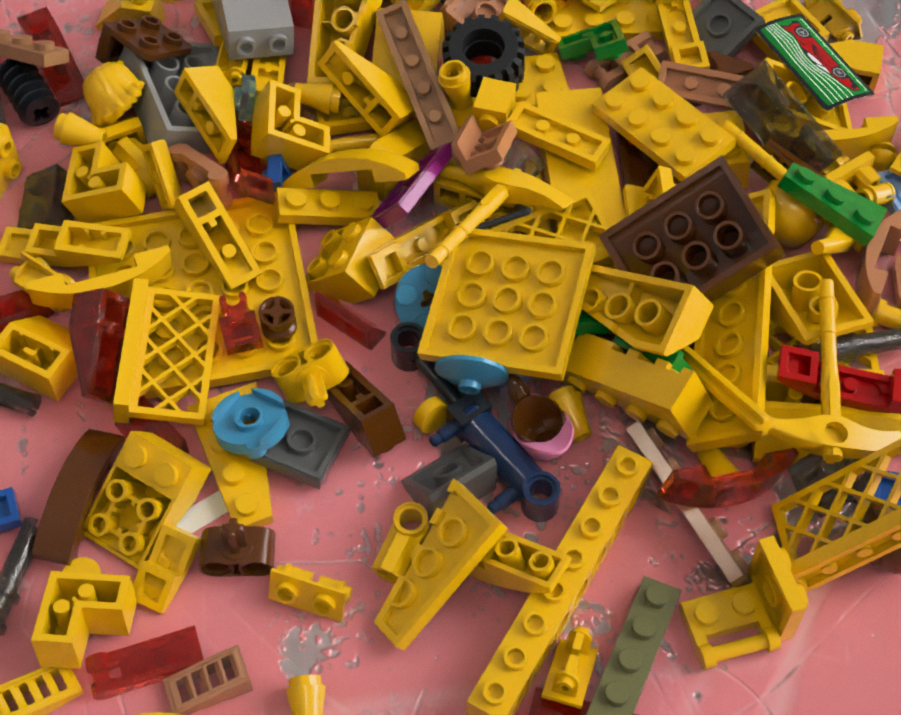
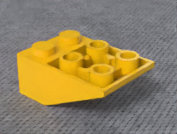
M130 431L82 525L84 536L139 570L141 562L149 560L162 524L169 523L176 526L195 502L212 468L152 432Z

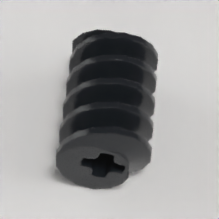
M7 59L0 65V86L23 123L30 126H41L55 119L60 111V104L55 99L48 84L44 81L43 76L39 73L37 66L13 59Z

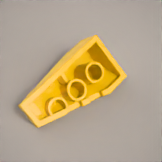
M592 265L582 310L635 349L668 357L700 338L714 305L691 284Z

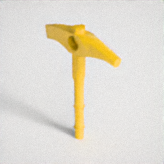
M727 120L723 123L721 127L736 138V145L761 166V169L764 168L779 181L782 179L787 169L777 162L773 155L770 156L744 133L745 131H741L731 121ZM820 215L816 216L820 221H823L828 229L823 239L812 243L811 249L814 254L845 253L852 248L859 253L865 247Z
M446 164L441 171L442 178L465 183L486 196L459 225L454 226L452 231L440 243L434 246L433 250L425 257V263L430 268H436L443 260L448 259L450 253L462 241H466L468 235L480 223L489 218L504 202L509 204L540 205L563 211L574 200L548 183L521 172L519 168L509 169L499 166L490 171H486L484 168L467 175L462 165Z
M822 279L819 281V298L817 300L820 308L819 338H821L822 364L820 382L821 415L807 418H773L774 427L769 429L768 435L808 453L821 455L826 463L834 464L843 459L864 458L901 438V431L874 430L861 426L848 418L841 417L834 281Z

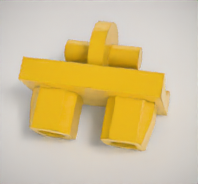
M869 150L852 160L848 156L841 158L836 153H830L823 158V169L819 171L827 179L853 192H856L852 188L855 185L858 188L862 185L875 186L879 184L881 179L879 174L872 168L875 156Z

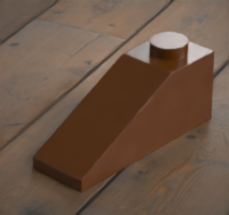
M345 361L349 368V374L341 383L327 390L328 399L344 422L351 427V432L356 439L376 457L381 453L390 451L395 445L406 440V436L394 403L350 363Z

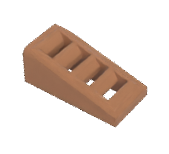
M238 645L218 652L163 679L172 712L182 715H188L253 691ZM232 667L235 678L228 681L224 669ZM217 673L220 685L215 688L212 687L209 675ZM201 678L205 692L197 695L193 681ZM186 684L190 700L182 703L177 686Z

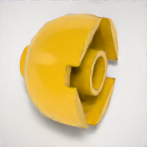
M772 180L764 189L771 188L776 195L774 236L783 247L804 245L823 228L824 223L823 221L817 223L815 221L817 213L781 188H778L779 180Z

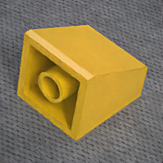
M411 10L438 76L443 56L442 45L445 42L442 12ZM376 18L372 64L399 81L405 88L378 18Z

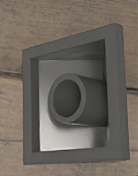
M462 444L402 479L401 482L414 502L419 503L425 508L428 521H430L436 508L442 509L449 497L450 492L447 489L453 478L463 484L478 500L496 489L497 463L494 457Z

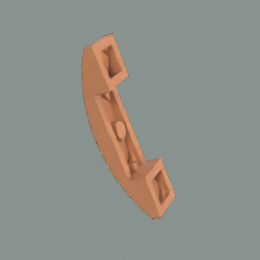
M901 210L893 213L881 222L874 237L867 245L857 272L855 293L871 317L889 273L875 268L880 252L892 256L896 252L901 239Z

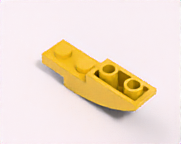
M506 531L468 576L511 590L529 593H551L570 564L571 558L568 555Z

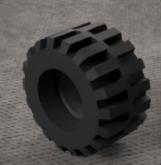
M485 14L478 15L476 19H472L471 16L464 18L463 24L457 22L453 25V31L447 32L445 36L446 42H443L442 45L443 64L450 60H459L470 69V96L477 97L483 77L516 83L517 91L519 83L523 82L525 72L523 37H520V31L516 27L511 28V22L506 19L501 22L499 21V16L491 15V18H485ZM478 56H491L498 59L489 64H477L470 61Z

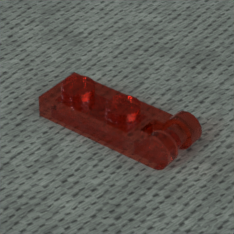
M190 626L108 653L98 652L86 657L85 665L87 673L92 674L94 681L91 684L93 699L105 700L162 682L163 679L204 660L196 628L195 626ZM120 667L122 676L110 678L108 671Z

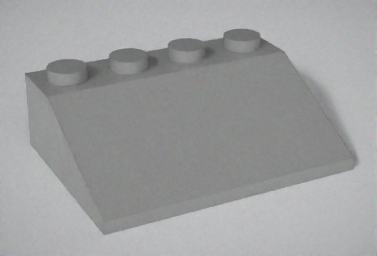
M188 42L192 45L190 54L146 61L124 45L119 60L124 61L125 66L139 81L145 82L142 95L132 106L143 126L147 142L151 143L165 139L168 149L173 144L185 143L201 154L212 152L175 96L174 90L184 68L215 66L219 53L217 46L215 47L209 43ZM238 91L234 98L237 130L235 145L251 140L252 121Z

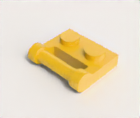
M348 99L342 100L339 113L331 112L329 115L315 109L317 122L329 126L330 135L373 129ZM377 132L331 139L330 136V153L368 148L381 137Z
M755 582L680 602V614L703 670L717 667V662L765 649L769 653L781 649L779 633L771 623ZM754 627L758 631L757 635L713 647L708 642L710 639Z

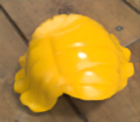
M124 61L106 62L97 66L87 75L83 83V95L92 113V124L98 128L114 125L118 118L122 117L124 112L130 109L132 104L136 103L142 95L145 82L139 81L125 66Z

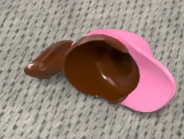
M510 373L507 388L511 404L514 408L511 417L514 438L535 459L548 461L558 458L568 450L574 437V428L569 416L550 398L530 395V390L524 381L517 375Z

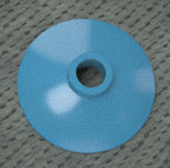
M445 356L436 361L434 368L440 377L458 385V390L465 394H479L480 389L503 385L509 379V373L503 365L477 356Z

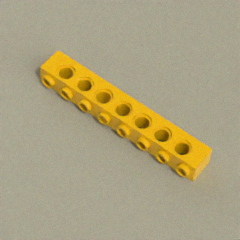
M620 445L617 446L556 551L570 556V564L551 593H530L466 702V715L516 714L648 484L653 461Z

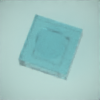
M242 74L240 87L234 86V105L238 107V120L252 122L256 99V80L254 75Z

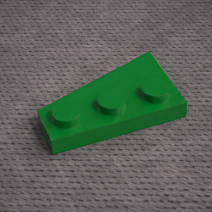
M794 162L777 185L865 247L874 237L887 211V208Z

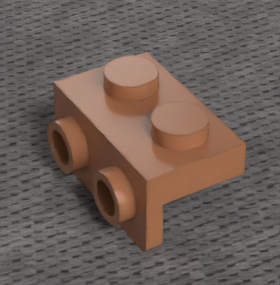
M473 115L465 119L451 144L453 158L457 164L462 165L467 175L484 168L486 171L493 170L503 164L504 158L511 148V144L518 131L512 120L482 131Z

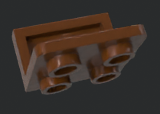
M143 15L140 18L119 19L118 21L103 23L95 58L101 63L117 62L125 45L142 59L154 61L190 54L192 45L186 42L181 34L171 31L164 26L157 17Z

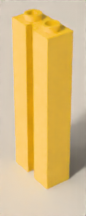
M601 87L536 92L535 107L611 139L608 124L594 114L592 110V103L602 96ZM612 142L609 151L595 172L540 148L546 183L569 197L590 190L611 227L626 218ZM586 203L573 208L570 216L587 221L591 215ZM551 219L553 233H557L561 222ZM566 223L562 236L580 241L585 229ZM589 231L585 242L594 243L595 246L603 245L598 236L600 234Z

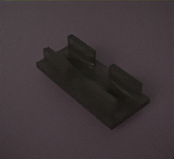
M766 60L722 94L763 145L769 139H772L819 172L843 155L837 145ZM784 162L781 164L784 168L788 167Z

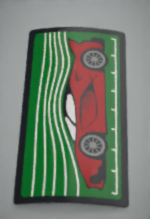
M802 14L778 18L755 28L759 36L825 110L828 111L848 101L875 94Z

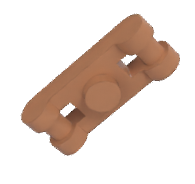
M644 31L626 41L629 51L622 53L619 58L611 61H604L603 59L597 61L594 58L587 63L584 71L591 79H596L598 86L607 93L628 77L620 62L648 44L662 64V60L666 61L669 56L667 49L663 45H657L655 37L649 31ZM609 67H611V68L613 69V70H611V71H609V72H607V71L605 70V69H607V68H609Z
M176 143L169 147L172 161L175 162L174 168L179 182H189L196 188L209 181L224 208L232 205V191L227 188L229 176L225 168L185 143Z

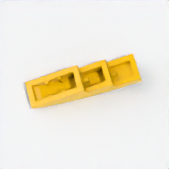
M63 220L62 226L35 223L33 229L6 226L0 242V262L23 264L20 253L23 250L34 258L36 256L43 258L50 266L54 267L97 266L120 263L123 261L132 231L129 228Z

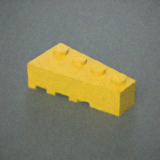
M315 0L307 83L332 82L317 63L336 41L341 42L364 58L377 18L375 12L377 8L381 7L383 0Z
M588 333L578 335L573 342L565 372V377L567 378L565 383L567 386L573 385L575 390L581 392V394H584L585 391L595 394L594 397L609 408H614L615 405L626 409L625 413L636 421L639 420L641 423H644L647 419L657 424L656 428L669 437L676 438L677 435L691 440L714 403L694 370L683 367L679 373L671 368L673 365L670 362L657 358L653 364L640 351L631 348L624 354L622 348L616 343Z

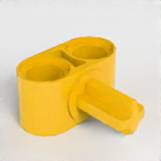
M328 338L317 340L284 356L271 368V375L289 402L296 404L306 401L310 407L317 406L318 408L325 406L324 401L328 399L327 390L341 383L349 374L348 366L333 341Z

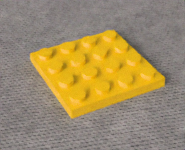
M475 228L468 235L467 240L462 241L450 253L449 258L444 260L417 351L420 360L436 362L442 357L451 355L477 356L503 365L508 373L563 381L596 253L595 244Z

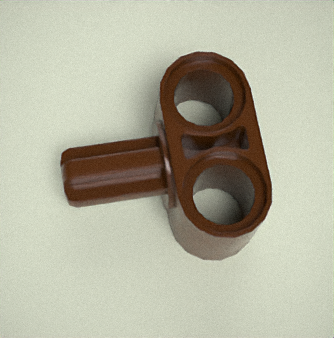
M233 517L229 518V523L205 528L202 531L199 562L201 573L216 577L266 576L274 568L275 532L272 529L261 526H244V524H238L237 518Z

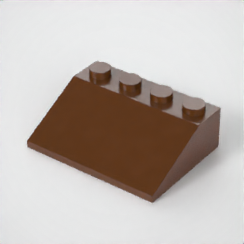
M723 155L598 235L618 270L694 285L710 302L786 256L783 248Z

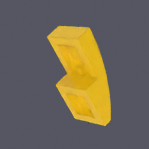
M162 524L150 558L147 561L141 562L133 583L137 602L161 614L165 613L194 560L202 538L172 524Z

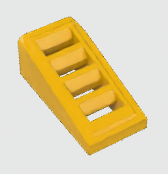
M507 0L499 14V21L502 22L506 19L511 22V28L516 27L520 31V37H523L524 46L538 54L552 53L561 40L557 33L519 0Z
M42 667L0 685V715H47L83 695L84 691L72 668ZM61 674L67 686V689L59 691L53 679ZM43 683H46L51 693V696L46 698L43 697L38 688ZM30 691L35 702L27 705L23 694ZM15 700L19 709L11 712L7 703Z

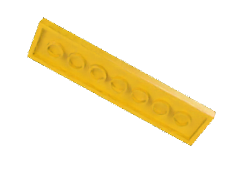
M771 188L748 194L774 234L775 193ZM773 264L711 302L714 307L700 338L695 341L694 351L764 411ZM706 389L714 403L692 439H687L686 446L692 452H699L763 440V436L753 431Z

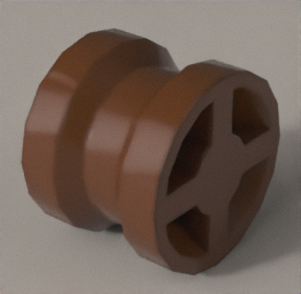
M280 296L264 300L258 310L263 335L273 342H283L292 338L297 329L292 302Z

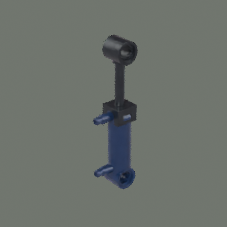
M404 322L397 325L390 334L391 356L394 365L406 372L419 369L450 404L446 407L447 424L430 436L429 441L431 445L437 447L456 436L462 444L467 441L472 448L495 458L497 477L507 489L487 504V509L493 514L504 510L518 500L521 503L523 514L528 519L535 522H546L552 519L558 510L561 491L557 478L551 473L543 471L492 414V405L481 393L466 394L462 397L450 382L435 372V365L431 361L420 360L417 351L424 331L420 325L413 322ZM404 346H414L412 348H404ZM544 494L549 498L538 500L532 497V495Z

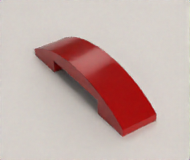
M782 344L779 354L777 380L797 392L821 401L820 382L822 364L819 361L820 352ZM837 365L841 406L871 412L901 414V369L895 368L892 374L888 376Z

